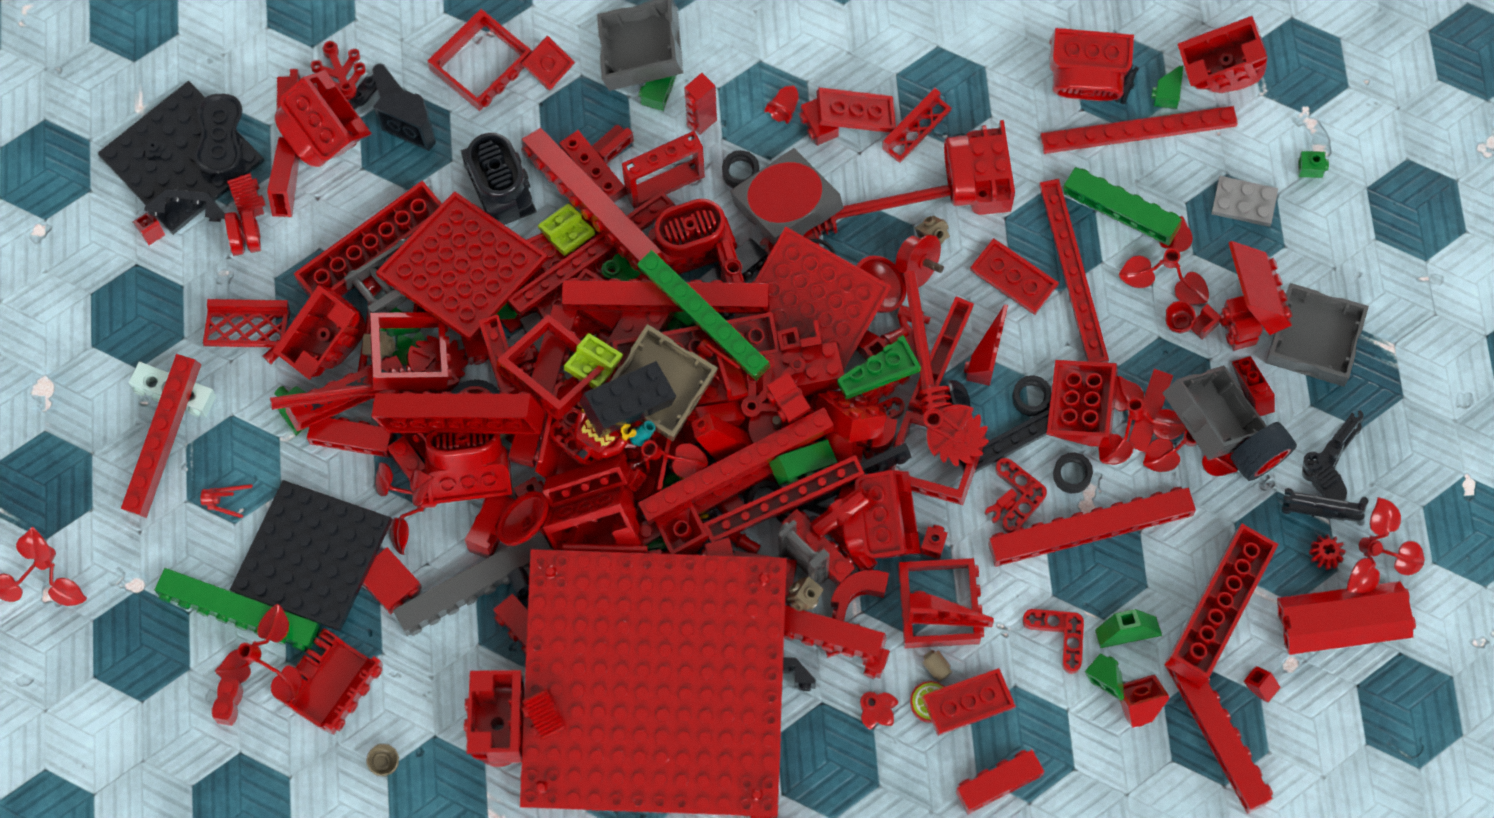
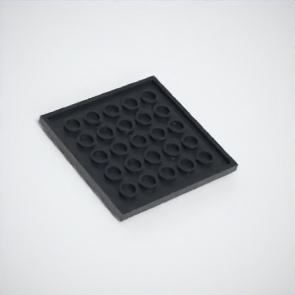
M189 80L97 153L145 206L167 188L208 192L216 201L230 189L228 180L248 174L264 162V158L236 130V139L241 152L238 164L233 169L222 173H209L198 168L195 163L194 154L200 141L201 128L196 111L198 104L205 97ZM151 137L154 139L158 137L165 144V149L161 151L160 156L148 158L145 155L142 146L145 145L147 138ZM167 197L165 213H161V216H156V218L174 235L206 209V201H203L202 204H192L190 199H182V202H172L170 197Z
M282 480L233 581L230 591L272 607L279 604L283 611L341 632L393 519L384 514Z

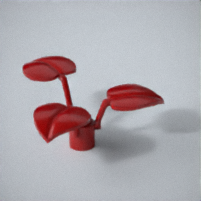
M1180 216L1182 218L1181 226L1171 244L1168 246L1159 241L1160 246L1167 249L1163 259L1151 268V262L1148 258L1139 255L1134 256L1125 263L1119 273V277L1129 286L1146 288L1154 283L1155 275L1153 271L1161 265L1167 268L1175 267L1181 280L1175 285L1177 299L1189 302L1190 305L1205 304L1209 299V290L1203 277L1196 272H1188L1183 278L1180 264H1178L1180 252L1186 251L1191 246L1193 240L1191 230L1187 226L1184 217Z
M1118 376L1114 409L1117 411L1128 409L1129 416L1123 439L1118 434H1112L1110 447L1098 448L1099 460L1108 465H1116L1127 461L1134 449L1133 445L1126 441L1132 420H1140L1144 415L1151 423H1154V434L1163 440L1177 438L1187 428L1174 410H1159L1155 414V419H1153L1148 410L1144 409V392L1142 388L1136 383Z
M636 421L635 427L642 424V422ZM654 431L650 439L643 443L641 447L642 454L646 456L644 458L646 472L641 467L636 468L648 477L636 493L633 492L636 501L647 498L655 488V479L649 476V460H657L661 455L674 459L672 464L673 471L679 477L687 478L707 467L706 455L697 446L688 443L681 444L676 448V456L662 451L661 447L655 443V437H661L662 435Z
M1187 429L1184 432L1183 440L1175 448L1170 440L1156 439L1149 445L1143 464L1148 469L1156 472H1169L1180 463L1181 459L1176 451L1185 444L1193 447L1197 443ZM1233 452L1211 460L1204 456L1202 459L1204 470L1212 476H1224L1237 472L1238 469L1231 459Z
M380 462L375 478L377 493L380 496H387L388 491L392 490L411 494L413 496V505L417 506V509L404 513L399 518H393L390 526L392 545L398 553L405 555L404 549L408 541L409 527L404 518L417 512H423L424 508L436 507L437 504L430 505L428 490L434 476L422 470H415L410 481L411 490L393 487L391 485L393 474L390 467L386 463Z
M1377 497L1376 505L1370 517V528L1377 536L1371 535L1360 540L1359 550L1367 558L1360 559L1353 567L1347 584V592L1368 593L1377 587L1380 572L1374 568L1376 562L1371 556L1385 553L1397 557L1394 563L1395 570L1407 576L1419 572L1424 565L1423 549L1417 542H1404L1399 547L1397 554L1383 549L1381 542L1377 540L1388 537L1389 532L1397 531L1401 524L1399 509L1387 499Z
M31 527L17 540L16 549L24 558L34 559V562L16 582L11 575L0 574V599L8 602L18 601L23 594L19 584L36 566L40 570L50 568L49 584L52 587L48 590V594L56 603L64 606H75L85 602L87 597L74 581L68 578H58L55 582L53 581L55 566L53 560L56 556V551L48 546L44 538L34 527Z
M279 604L273 606L259 623L258 636L265 640L253 641L252 644L242 643L238 649L233 650L226 656L221 665L215 669V672L221 678L237 679L240 683H243L251 675L249 665L252 662H257L278 675L271 682L273 696L281 701H291L298 697L302 688L300 672L290 665L285 666L280 672L260 659L262 652L258 647L268 644L269 641L274 643L280 642L288 633L289 621Z

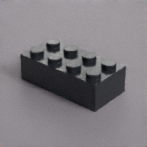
M655 361L585 392L579 403L598 437L601 438L621 429L625 424H632L670 407L677 396L659 364Z

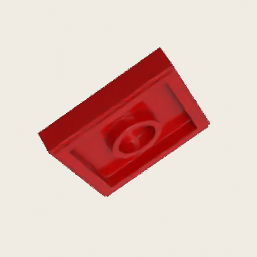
M547 35L525 58L521 65L550 91L576 62Z

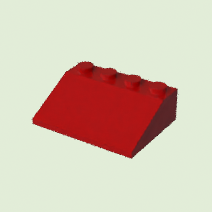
M1234 241L1228 242L1247 308L1269 335L1292 326L1290 320L1292 312L1285 303L1288 299L1284 290H1281L1283 282L1280 275L1276 273L1278 265L1275 259H1271L1266 252Z
M1055 360L1047 435L1087 446L1110 447L1118 380L1117 363Z

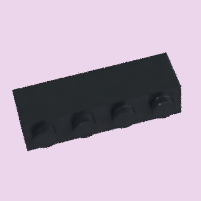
M752 238L735 250L737 259L742 264L741 272L745 282L752 277L756 270L760 271L768 255V252ZM720 263L699 280L710 283L713 280H721L725 283L721 278L722 270Z

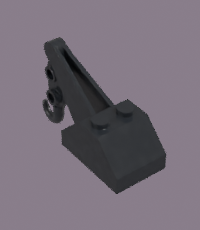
M376 64L372 69L373 75L367 76L357 87L355 96L350 99L349 103L355 110L365 105L378 89L380 98L373 108L382 131L430 151L436 144V140L423 97L417 93L413 94L404 91L384 64Z

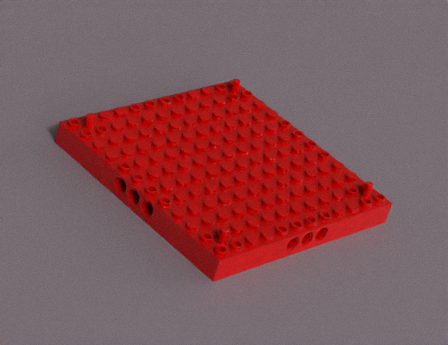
M531 549L524 700L547 689L566 728L541 740L540 736L535 737L531 726L534 725L531 718H526L524 715L520 808L778 817L787 558Z

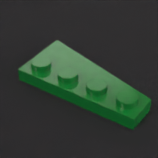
M904 335L897 338L896 342L884 347L883 351L875 356L872 355L865 363L856 366L837 380V384L847 400L920 372L921 366Z

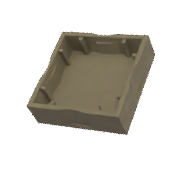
M647 324L631 348L627 360L618 368L611 381L657 361L677 397L670 407L638 421L642 423L646 421L653 422L655 424V431L673 442L715 377L718 368L695 353L681 348L672 339Z

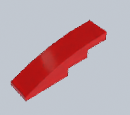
M1157 369L1153 370L1143 398L1144 409L1148 410L1153 419H1155L1156 412L1162 410L1165 401L1163 392L1170 386L1173 375ZM1145 415L1140 420L1135 421L1128 442L1133 445L1134 449L1146 453L1153 435L1154 423H1151Z

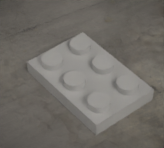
M1219 176L1211 214L1270 227L1278 188Z

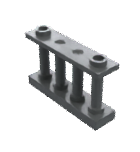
M408 238L401 239L394 247L356 271H350L344 277L346 289L349 290L355 286L370 304L367 307L369 317L370 313H388L408 300L406 296L376 276V271ZM371 275L386 293L380 299H375L362 282Z
M795 520L791 523L786 522L779 529V558H785L788 555L792 560H797V565L821 586L829 576L830 554L825 549L820 553L818 551L815 552L796 534L797 522Z

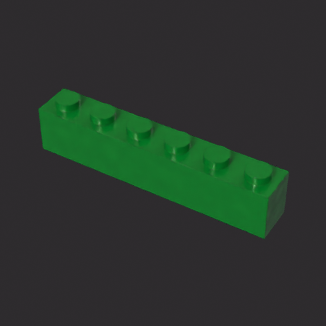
M1075 167L1064 184V195L1168 246L1180 229L1182 218L1176 213L1167 212L1161 209L1159 205L1145 201L1139 195L1130 194L1121 186H1114L1108 183L1106 179L1092 175L1086 169Z

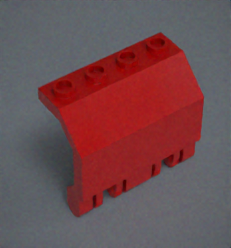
M323 628L318 635L322 640L316 638L314 642L318 647L326 650L321 657L315 651L308 649L306 654L311 658L304 655L295 667L303 677L300 694L295 700L278 701L321 730L334 735L337 731L342 730L349 713L352 714L358 707L357 702L361 696L364 697L369 692L373 679H377L381 675L383 664L380 659L375 656L372 659L366 657Z

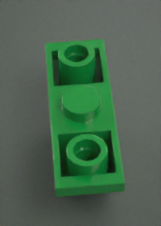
M1137 609L1115 613L1095 629L1100 649L1162 636L1157 617Z

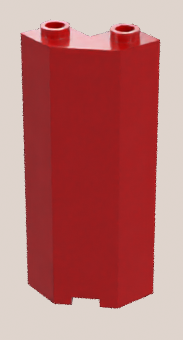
M1401 581L1378 584L1373 591L1368 593H1350L1346 591V588L1277 598V615L1283 625L1284 646L1289 655L1413 638V629H1416V621L1412 615L1408 589L1403 586Z

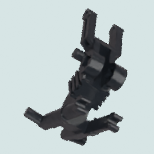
M1361 410L1358 411V417H1355L1354 413L1350 414L1349 418L1321 453L1309 452L1304 456L1302 476L1305 480L1312 482V485L1315 486L1316 490L1323 497L1317 494L1297 493L1290 488H1286L1284 494L1290 496L1283 497V505L1289 507H1283L1282 513L1289 514L1294 512L1312 515V517L1318 516L1341 521H1355L1359 526L1365 524L1364 513L1366 512L1369 499L1362 497L1359 504L1346 501V486L1341 475L1335 470L1344 450L1354 437L1361 432V422L1363 420V412Z

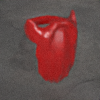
M793 85L780 89L776 97L767 103L764 112H769L774 120L778 122L785 121L788 124L792 119V114L799 100L796 87Z

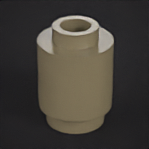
M931 650L923 656L925 660L922 664L933 678L938 679L939 682L946 679L953 672L950 669L951 665L939 650L936 652Z

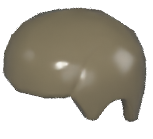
M377 744L367 754L366 764L370 772L376 776L390 775L398 767L399 755L396 749L389 744Z

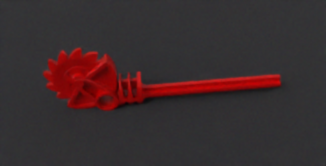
M943 185L843 206L841 211L822 224L811 228L803 236L809 240L819 239L821 231H825L826 235H828V230L831 229L836 234V220L948 197L951 196L949 185ZM764 237L760 241V245L766 246L764 250L768 252V257L774 246Z
M909 270L904 272L917 359L921 366L922 389L919 391V395L924 397L920 403L925 405L922 407V415L925 427L927 428L928 446L934 457L940 453L943 463L949 457L952 464L956 467L959 466V460L966 464H972L970 457L982 456L983 452L979 448L984 447L989 442L988 439H982L988 427H980V414L976 415L973 419L972 413L974 409L972 407L952 405V403L946 401L951 398L950 395H945L950 390L949 386L935 387L916 271ZM931 416L939 417V422L935 425L930 424L928 420Z
M428 335L427 341H417L416 346L419 348L411 345L409 349L406 371H403L402 367L399 366L398 372L391 367L389 368V373L441 372L439 340ZM454 339L450 343L449 348H446V351L450 352L451 364L447 366L448 369L452 370V380H448L447 389L373 390V384L271 397L270 407L272 410L375 396L376 393H384L385 391L400 392L401 394L405 391L414 394H422L424 391L431 392L432 390L447 391L459 385L460 380L458 378L465 376V372L461 370L469 362L462 360L465 355V349L458 351V343Z

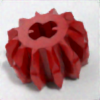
M1326 534L1324 538L1318 536L1317 541L1311 543L1312 549L1309 551V554L1313 555L1311 561H1318V568L1322 565L1325 566L1326 570H1329L1330 566L1334 569L1337 568L1338 563L1343 562L1344 558L1342 556L1346 553V550L1341 549L1344 545L1343 542L1337 543V536L1330 539L1329 534ZM1326 549L1330 551L1329 555L1324 553Z

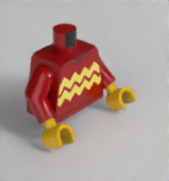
M582 408L579 410L574 426L576 447L579 448L575 457L581 463H585L589 457L596 461H602L604 458L607 459L619 455L629 442L628 438L634 437L637 431L632 429L628 434L627 431L631 425L625 424L621 430L618 429L599 438Z

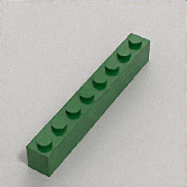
M653 250L637 264L641 272L755 381L771 367L769 361Z
M165 567L154 589L159 596L158 598L164 602H177L179 607L187 610L191 607L196 609V612L206 617L209 614L216 617V620L225 624L228 621L235 624V627L246 631L247 628L254 630L256 635H258V626L261 619L272 608V606ZM284 611L289 621V630L285 638L277 643L284 645L287 642L292 644L294 649L302 652L305 649L312 650L315 643L314 640L321 629L318 623Z

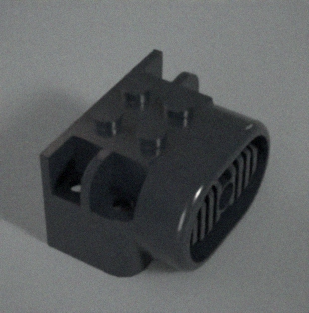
M484 133L474 138L467 148L460 150L464 166L486 213L506 225L537 212L529 191L531 186L526 169L522 168L518 152H515L511 142L505 136L498 133Z

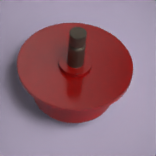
M932 234L926 235L921 239L916 236L907 238L897 253V271L901 274L909 270L916 271L918 287L924 285L934 271L942 273L944 266L938 264L941 253L939 239Z
M761 411L757 416L750 417L749 435L752 442L755 443L789 424L787 421L783 423L777 412Z

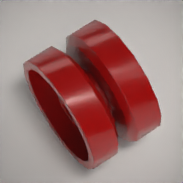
M253 208L242 210L241 219H239L235 211L224 214L233 256L244 255L245 242L251 253L260 252L262 250L261 235Z

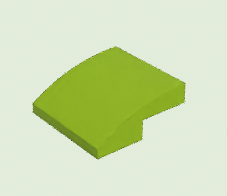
M566 204L538 224V228L543 235L564 256H567L596 235L595 229L582 219L581 213L570 204Z
M588 333L577 346L574 355L564 365V370L582 381L597 366H602L604 370L595 380L592 379L590 381V387L596 388L607 381L623 357V354Z

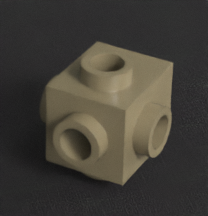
M934 215L925 218L921 224L914 227L920 239L932 234L942 244L950 237L946 221Z
M379 331L381 360L386 357L391 358L392 353L395 351L394 338L388 336L387 332ZM363 334L362 354L371 357L370 334Z
M807 576L798 579L797 582L792 584L786 599L798 611L812 610L817 606L818 598L824 589Z

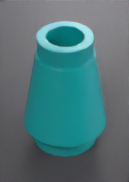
M646 421L632 428L636 429L637 433L634 437H629L631 443L635 446H642L655 431V424L651 421Z

